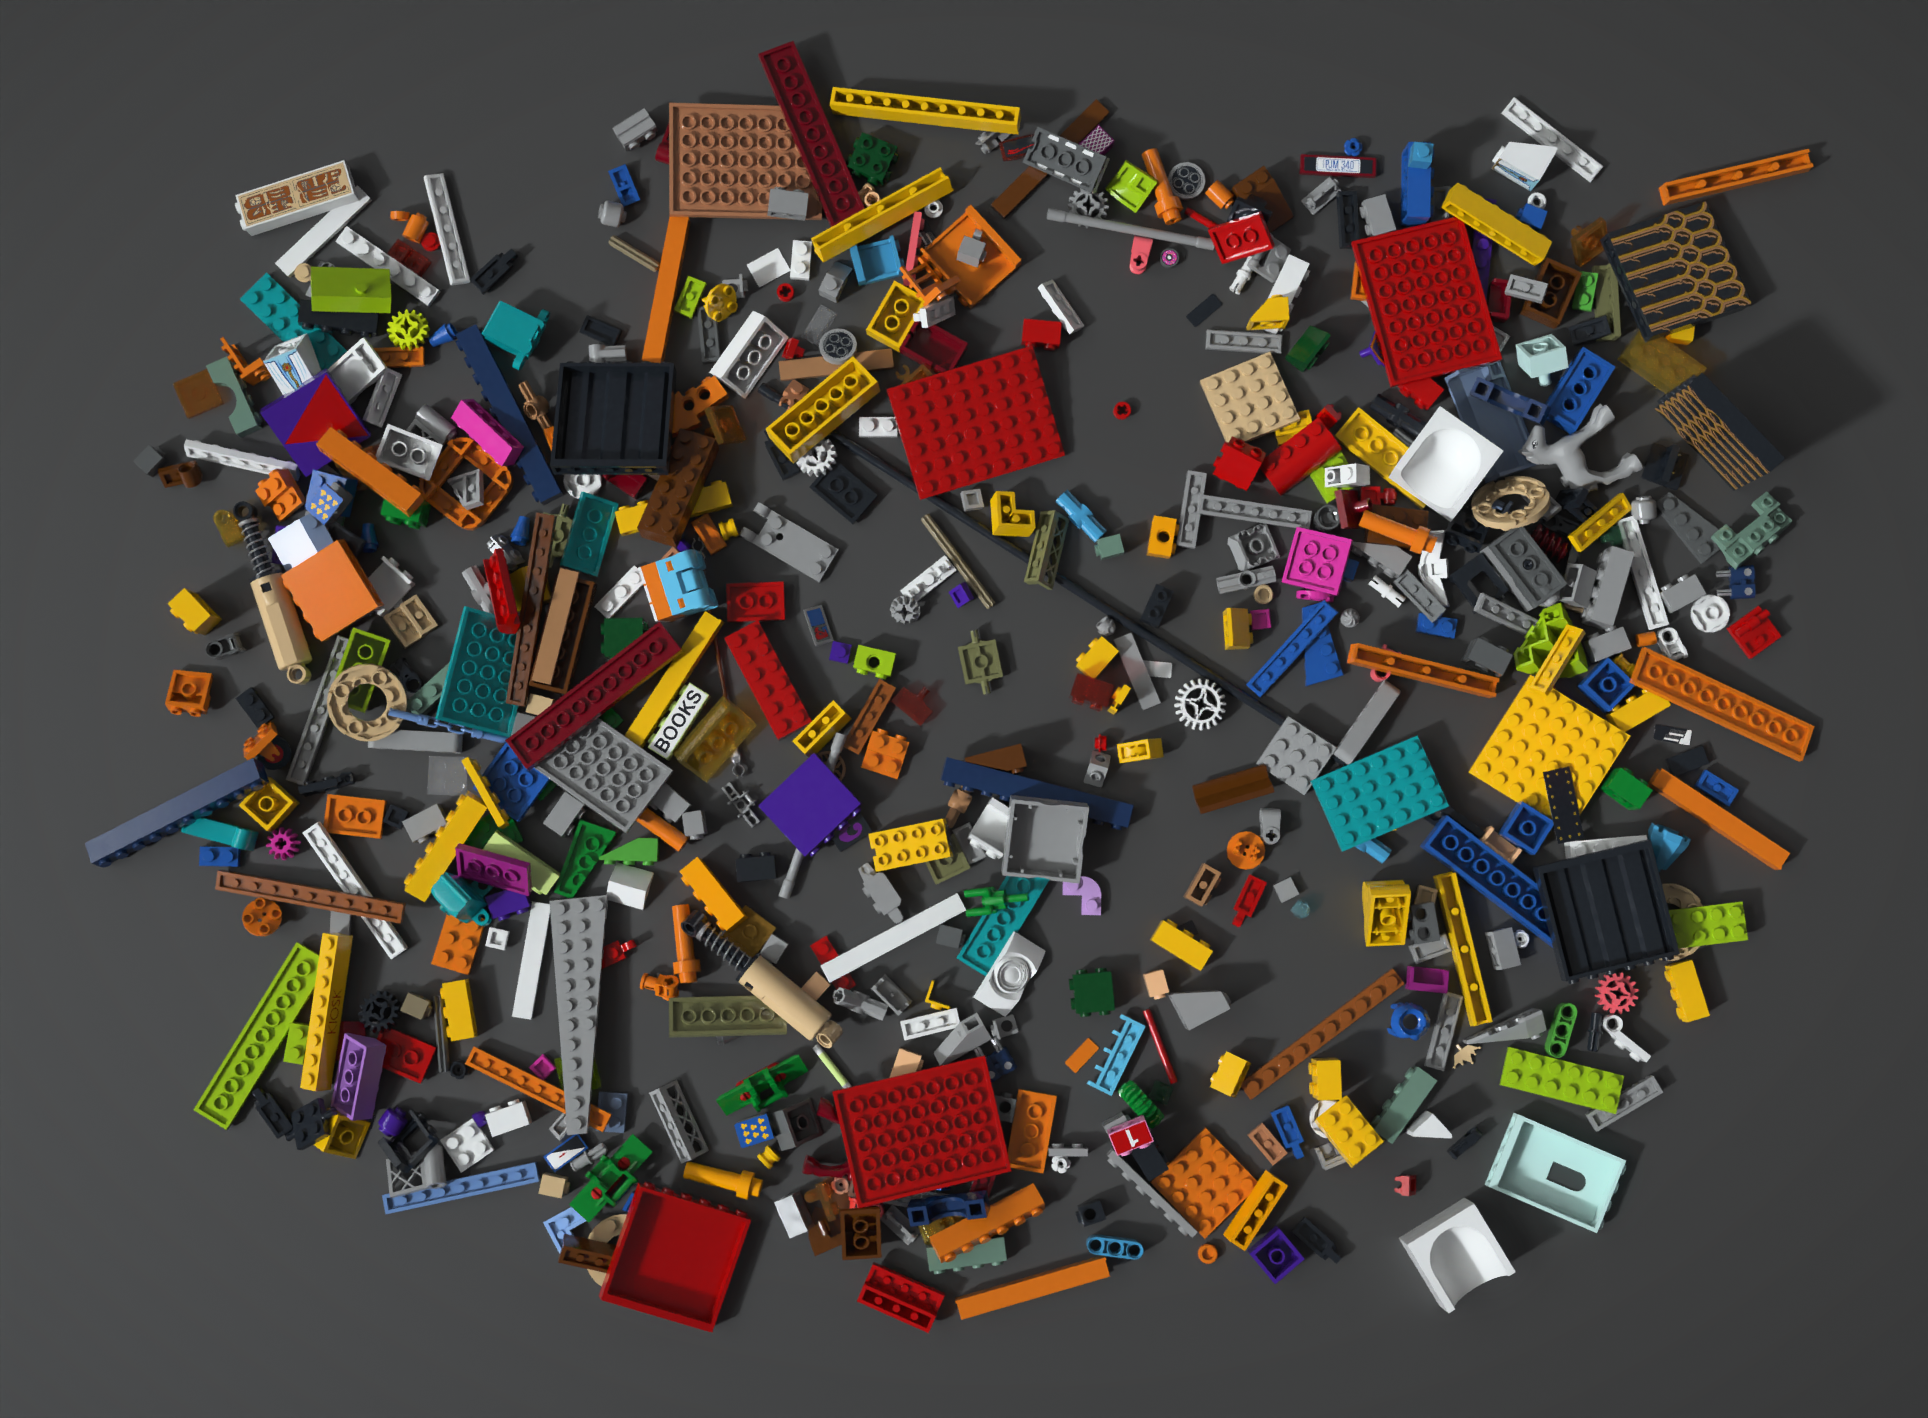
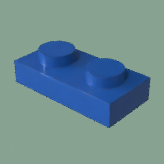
M1419 613L1416 633L1454 639L1457 619L1440 617L1435 623H1432L1423 613Z
M1708 770L1702 772L1694 785L1727 807L1730 806L1739 791Z
M200 846L199 866L240 867L241 849Z

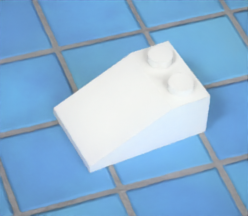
M387 424L376 457L377 461L381 464L384 462L392 468L430 481L443 445Z

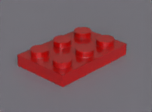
M1261 211L1208 229L1222 264L1275 247Z
M784 581L726 584L728 623L785 620Z
M384 1028V1032H379L377 1040L386 1045L382 1068L421 1084L437 1047L391 1028L388 1031Z

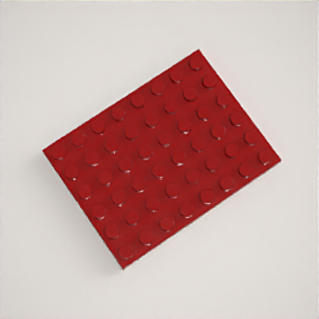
M1452 217L1352 241V249L1390 387L1502 360L1463 221Z
M1033 345L886 389L920 500L1065 456Z
M985 1055L832 1091L858 1208L1012 1171Z

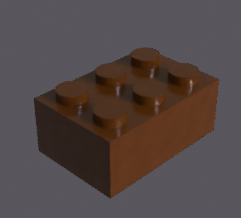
M1547 257L1541 264L1535 278L1536 281L1548 283L1543 303L1525 300L1520 314L1555 329L1563 318L1582 273Z
M1373 504L1372 510H1368L1417 530L1419 525L1427 528L1429 511ZM1365 528L1364 543L1397 546L1401 550L1410 551V545Z

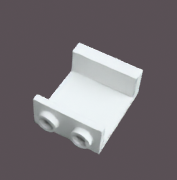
M384 556L381 558L384 562L368 578L384 604L381 608L374 610L382 617L388 614L415 585L412 581L414 578L406 570L402 572L398 568L399 563L392 557L388 559Z
M991 798L966 838L970 841L969 844L977 849L981 847L986 851L985 854L993 859H996V857L1000 859L1004 852L1009 807Z

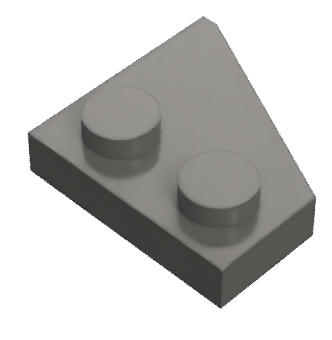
M480 469L447 479V482L452 486L455 495L460 499V503L466 510L484 505L483 472Z

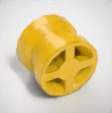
M733 518L729 519L728 522L718 523L724 541L728 540L729 537L739 536Z
M770 1145L765 1147L763 1153L757 1155L758 1159L768 1169L773 1167L775 1161L781 1159V1156Z

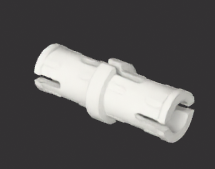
M1252 256L1247 257L1241 270L1237 271V277L1229 287L1232 292L1236 291L1235 294L1239 295L1245 283L1251 278L1250 275L1253 270L1247 264L1253 258Z
M1375 575L1373 579L1378 585L1372 580L1368 585L1372 586L1382 594L1383 598L1386 597L1399 608L1401 603L1396 598L1402 602L1406 598L1395 591L1391 584H1386Z

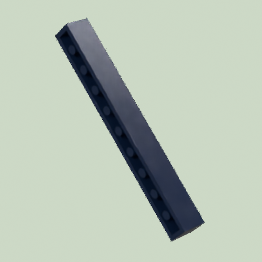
M475 324L455 334L458 339L455 342L459 350H464L467 356L464 360L468 368L472 367L475 372L472 376L476 384H481L483 388L481 394L486 402L489 401L492 406L489 408L494 419L498 418L500 424L524 446L516 463L520 469H524L526 474L523 477L528 486L532 485L534 489L532 495L535 501H540L544 506L564 496L480 328Z
M948 757L945 758L940 780L944 781L943 785L954 788L955 784L963 786L962 790L973 792L974 789L980 790L981 795L989 797L996 794L1000 796V800L1010 802V795L1087 803L1089 806L1088 818L1093 819L1092 823L1102 826L1104 822L1109 823L1111 828L1122 830L1123 827L1128 828L1133 809L1131 804Z
M252 758L86 842L85 845L91 864L99 867H108L112 862L126 858L133 851L145 848V845L157 842L163 836L175 833L179 828L193 824L197 819L209 816L219 808L227 807L230 802L242 799L252 791L262 789L264 785L269 783L263 763Z

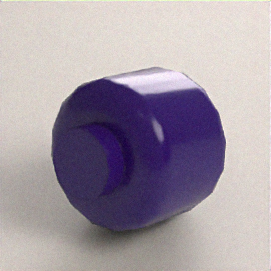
M399 1107L396 1109L388 1108L378 1121L379 1130L388 1137L398 1136L408 1123L405 1117L406 1112Z

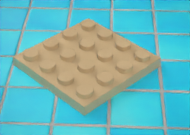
M1271 352L1200 380L1201 387L1225 441L1228 443L1232 436L1242 439L1247 443L1300 421V417Z

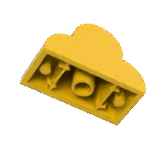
M1404 880L1363 882L1362 901L1366 947L1405 945L1411 891L1409 885L1405 884Z

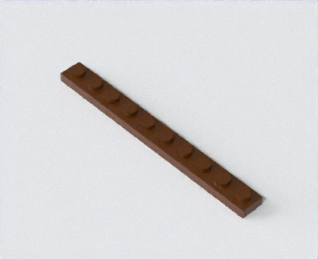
M536 512L519 617L520 626L516 635L506 703L527 706L529 682L532 674L557 520L555 515Z

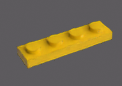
M1624 493L1617 494L1568 536L1577 552H1582L1632 510Z
M1568 624L1565 626L1529 686L1531 691L1548 697L1586 634L1583 629Z
M470 757L461 760L497 826L502 829L509 826L507 821L509 816L504 809H500L498 805L500 800L494 792L490 791V782L486 776L481 775L479 771L481 766L478 761Z

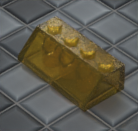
M722 696L673 754L679 763L707 783L757 724L734 703Z

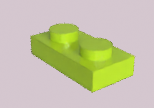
M688 276L674 312L692 319L707 285L706 282Z

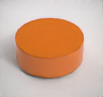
M391 211L390 219L394 221H409L410 213Z
M1205 1243L1199 1247L1198 1257L1203 1263L1211 1264L1217 1259L1218 1252L1214 1245Z

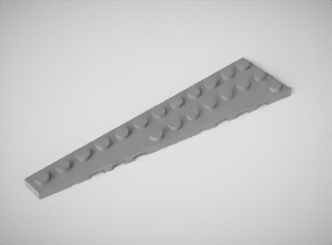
M608 895L550 901L567 1135L585 1134L589 1131L591 1087L594 1072L593 1063L598 1025Z

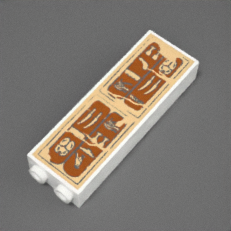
M345 160L235 195L237 199L235 207L242 217L240 220L241 227L251 236L359 201L350 168Z

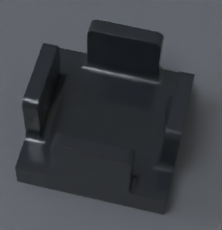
M1250 194L1247 200L1238 196L1227 222L1261 211L1268 226L1272 211L1265 209L1267 201Z

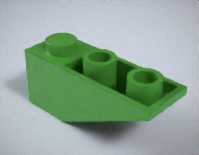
M637 838L600 856L599 860H604V864H616V861H623V865H635V861H643V865H654V862H659L660 839Z

